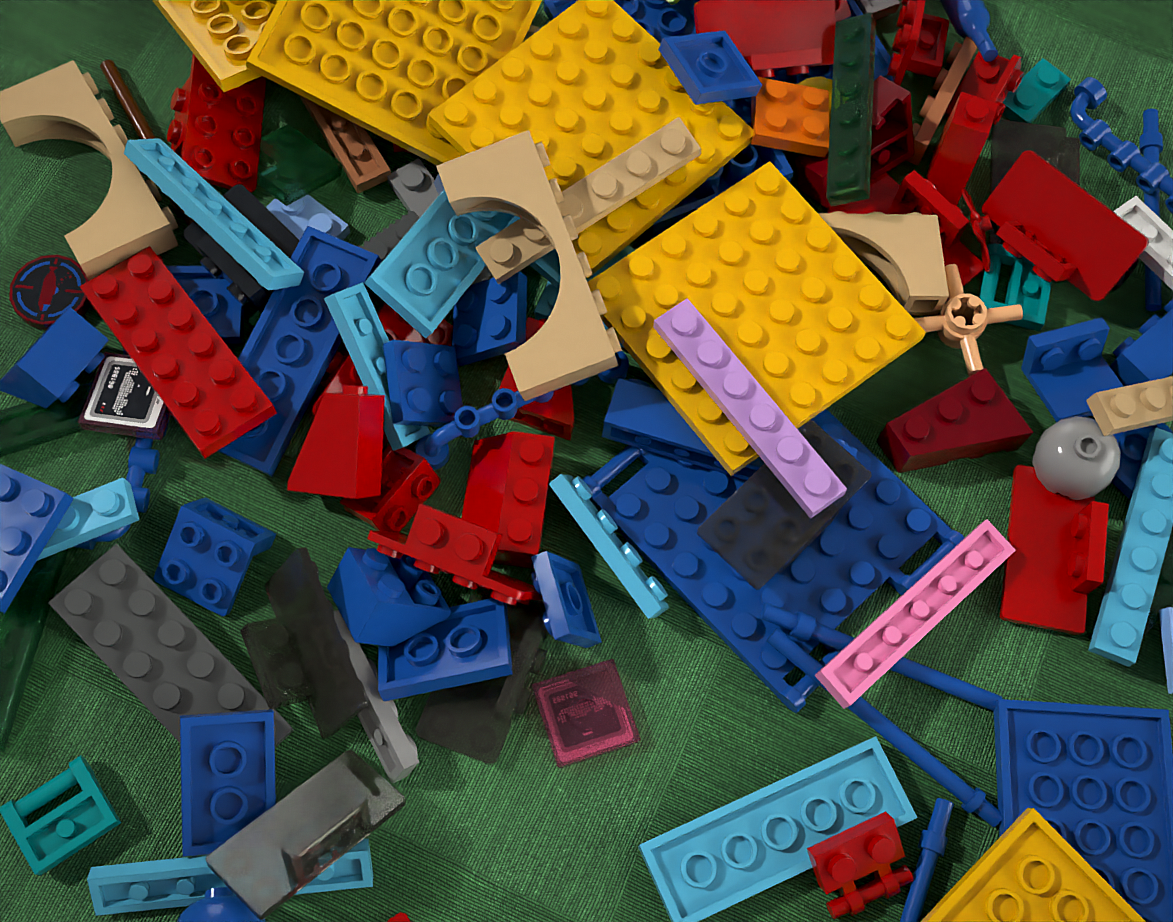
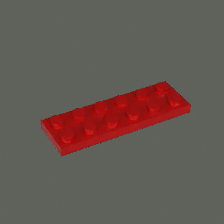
M150 246L79 286L85 297L204 459L277 414L274 405Z

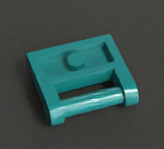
M1001 244L987 245L991 263L990 272H985L984 270L979 298L984 302L986 308L1020 304L1023 309L1022 320L1005 323L1040 331L1045 323L1052 281L1048 282L1039 277L1032 270L1034 264L1026 257H1015L1004 249ZM1002 264L1012 266L1005 304L994 301Z
M82 755L69 762L70 768L17 802L11 799L0 806V813L35 875H43L122 823L95 778L94 771ZM79 783L83 790L82 792L28 825L26 816Z

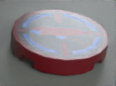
M58 254L40 256L27 262L16 272L10 284L9 300L16 314L30 327L46 331L69 307L80 316L87 312L90 302L79 286L89 280L80 264L72 258Z

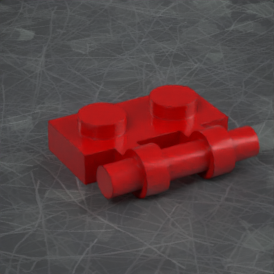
M886 811L807 848L819 887L826 895L837 889L839 891V897L826 902L827 909L833 919H837L847 913L854 916L865 910L864 905L882 896L889 899L899 894L901 887L914 881L913 875L906 865L893 871L891 870L890 864L904 858L905 853L895 820ZM872 872L874 873V880L856 888L854 881Z

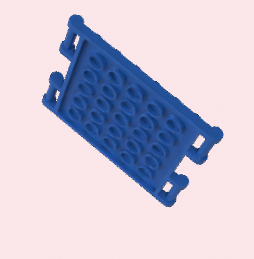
M827 409L800 428L806 430L809 435L819 438L832 437L841 439L848 446L856 448L858 451L848 490L838 507L829 505L811 519L788 492L631 445H627L591 477L586 475L582 480L593 493L590 501L598 511L604 509L611 516L618 527L617 531L780 701L794 713H798L806 705L805 699L819 684L806 674L793 687L788 685L783 678L796 665L771 646L767 639L778 628L808 654L821 642L813 639L808 641L791 636L790 630L760 619L764 604L767 602L794 614L801 611L816 617L817 623L835 630L885 581L902 596L965 538L962 534L946 525ZM639 458L645 466L611 496L607 497L601 489L634 460ZM934 537L941 546L911 575H905L899 568ZM821 643L829 651L819 661V663L825 666L841 650Z

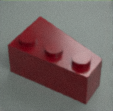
M881 75L873 81L829 124L830 149L825 158L799 154L794 159L798 189L828 208L914 155L911 92Z
M984 368L888 422L876 442L897 472L903 473L944 465L949 461L967 457L974 459L983 457L984 454L1003 450L1006 452L1015 451L1033 434V431L988 370Z

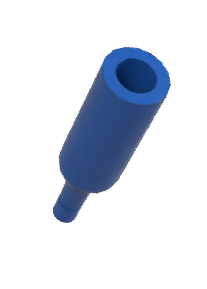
M939 0L956 33L962 38L968 37L972 39L986 62L996 59L998 51L987 32L990 24V14L983 0Z

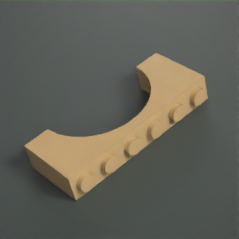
M72 60L0 91V121L15 147L45 139H66L91 146L112 162L111 185L102 205L84 224L64 235L87 279L90 281L149 246L156 255L179 246L173 230L179 228L169 207L161 209L157 202L161 201L162 197L151 179L144 181L141 176L143 173L124 155L128 139L119 124L116 126L111 125L110 121L114 119V116L105 99L97 100L94 96L99 91L89 72L81 74L76 63Z
M529 130L436 166L449 203L457 216L477 211H498L520 217L537 227L549 239L559 256L560 288L551 314L533 337L516 349L505 353L518 391L524 401L617 367L618 362L615 353L622 351L614 328L611 327L605 330L600 315L607 313L599 289L591 292L586 277L592 276L593 273L585 252L578 254L575 252L572 240L579 237L570 214L562 217L558 203L563 202L564 198L557 179L548 180L543 167L551 165L542 141L534 144Z
M842 211L818 213L852 252L881 276L890 288L894 298L910 315L934 316L939 314L949 297L937 215H922L917 212L908 214H884L882 212L847 214Z

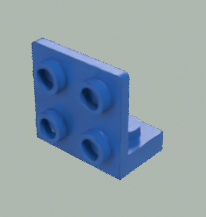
M1102 317L1032 335L1028 338L1021 370L1056 422L1074 416H1092L1093 414L1086 402L1089 397L1096 392L1124 387L1102 357L1110 329Z
M206 497L181 506L156 569L154 580L214 613L226 616L232 609L252 557L270 549L276 533Z

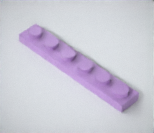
M688 298L654 320L653 328L810 519L845 494L847 490L845 485Z

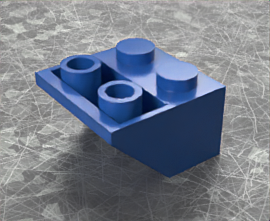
M347 548L327 589L355 643L393 647L449 617L452 611L441 595L440 589L435 585L427 571L414 566L415 558L404 554L401 559L382 554L374 548H368L367 550Z

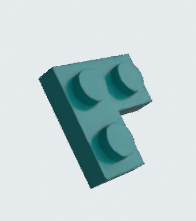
M1042 58L1022 78L1017 90L1014 93L1008 92L1003 101V104H1006L1003 115L1020 129L1024 130L1067 88L1071 78Z

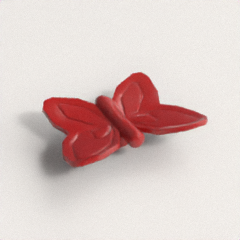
M962 189V195L971 211L970 222L973 232L977 236V241L981 243L985 272H990L991 263L985 242V232L993 229L989 214L980 217V214L976 212L971 196L966 189Z

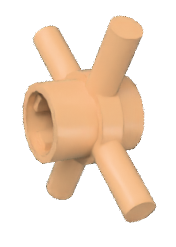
M949 264L945 266L949 300L943 305L939 315L914 318V320L925 332L938 331V336L945 345L951 348H962L968 376H971L983 369L976 339L982 335L986 325L1022 320L1023 309L1020 304L986 308L984 302L979 297L964 293L958 266L956 264Z

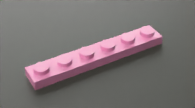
M986 519L819 670L815 677L843 709L851 706L1016 550Z

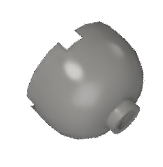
M1074 416L1056 422L1043 432L1036 444L1032 463L1037 478L1047 490L1054 494L1058 492L1063 496L1070 497L1069 499L1081 500L1095 496L1111 483L1120 467L1121 451L1116 437L1113 434L1104 436L1096 420Z

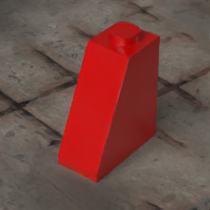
M964 92L960 93L936 143L925 179L933 183L936 190L944 198L956 206L962 196L961 190L965 189L988 138L998 107V103Z
M530 317L527 318L526 342L540 330L547 319L536 320ZM508 365L499 389L507 388L516 392L518 388ZM571 384L554 391L553 397L547 402L539 403L533 401L518 408L516 415L509 420L571 441L574 429Z
M342 385V392L324 393L289 477L287 490L352 499L381 496L385 395L368 394V386Z

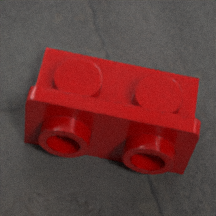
M978 51L945 111V117L949 118L960 93L964 92L998 103L992 123L997 125L1006 107V104H1003L1004 99L1009 91L1014 93L1022 81L1024 72L1021 71V57L1014 54L1011 60L998 55L993 61L986 62L980 51Z
M389 445L382 453L381 496L359 499L343 498L340 503L347 512L372 525L377 531L399 533L417 512L419 504H423L432 495L441 480L424 457L405 447L393 451Z

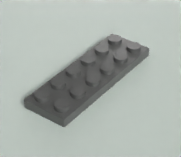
M117 543L48 602L179 743L181 715L272 709L274 711L275 748L294 731L288 722Z

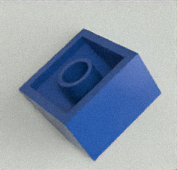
M69 307L1 378L0 391L47 408L57 399L64 403L80 386L75 381L76 377L83 370L90 374L105 358V355L100 350L109 339Z

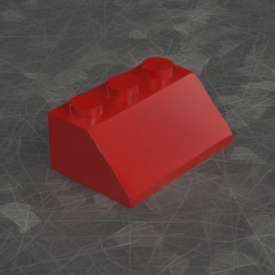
M513 431L474 441L461 518L503 534L493 561L494 564L534 569L531 557L539 554L554 458V436Z

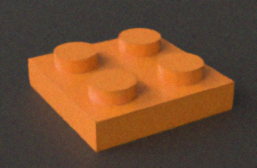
M758 77L762 87L757 96L752 97L751 128L753 129L751 144L825 158L830 149L829 90Z

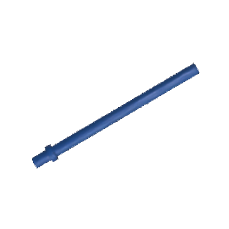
M776 628L767 639V642L828 692L815 677V674L824 666ZM861 696L851 706L847 707L962 802L961 807L969 814L975 812L992 827L998 825L1002 820L1000 810L985 799V792L979 787L974 789Z

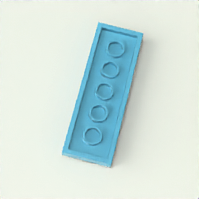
M444 189L364 284L424 338H427L486 266L475 247L519 220L520 217L498 211H477L457 216L449 203Z
M875 736L640 844L638 848L671 922H698L812 868L807 848L885 811L894 818L896 827L918 817Z

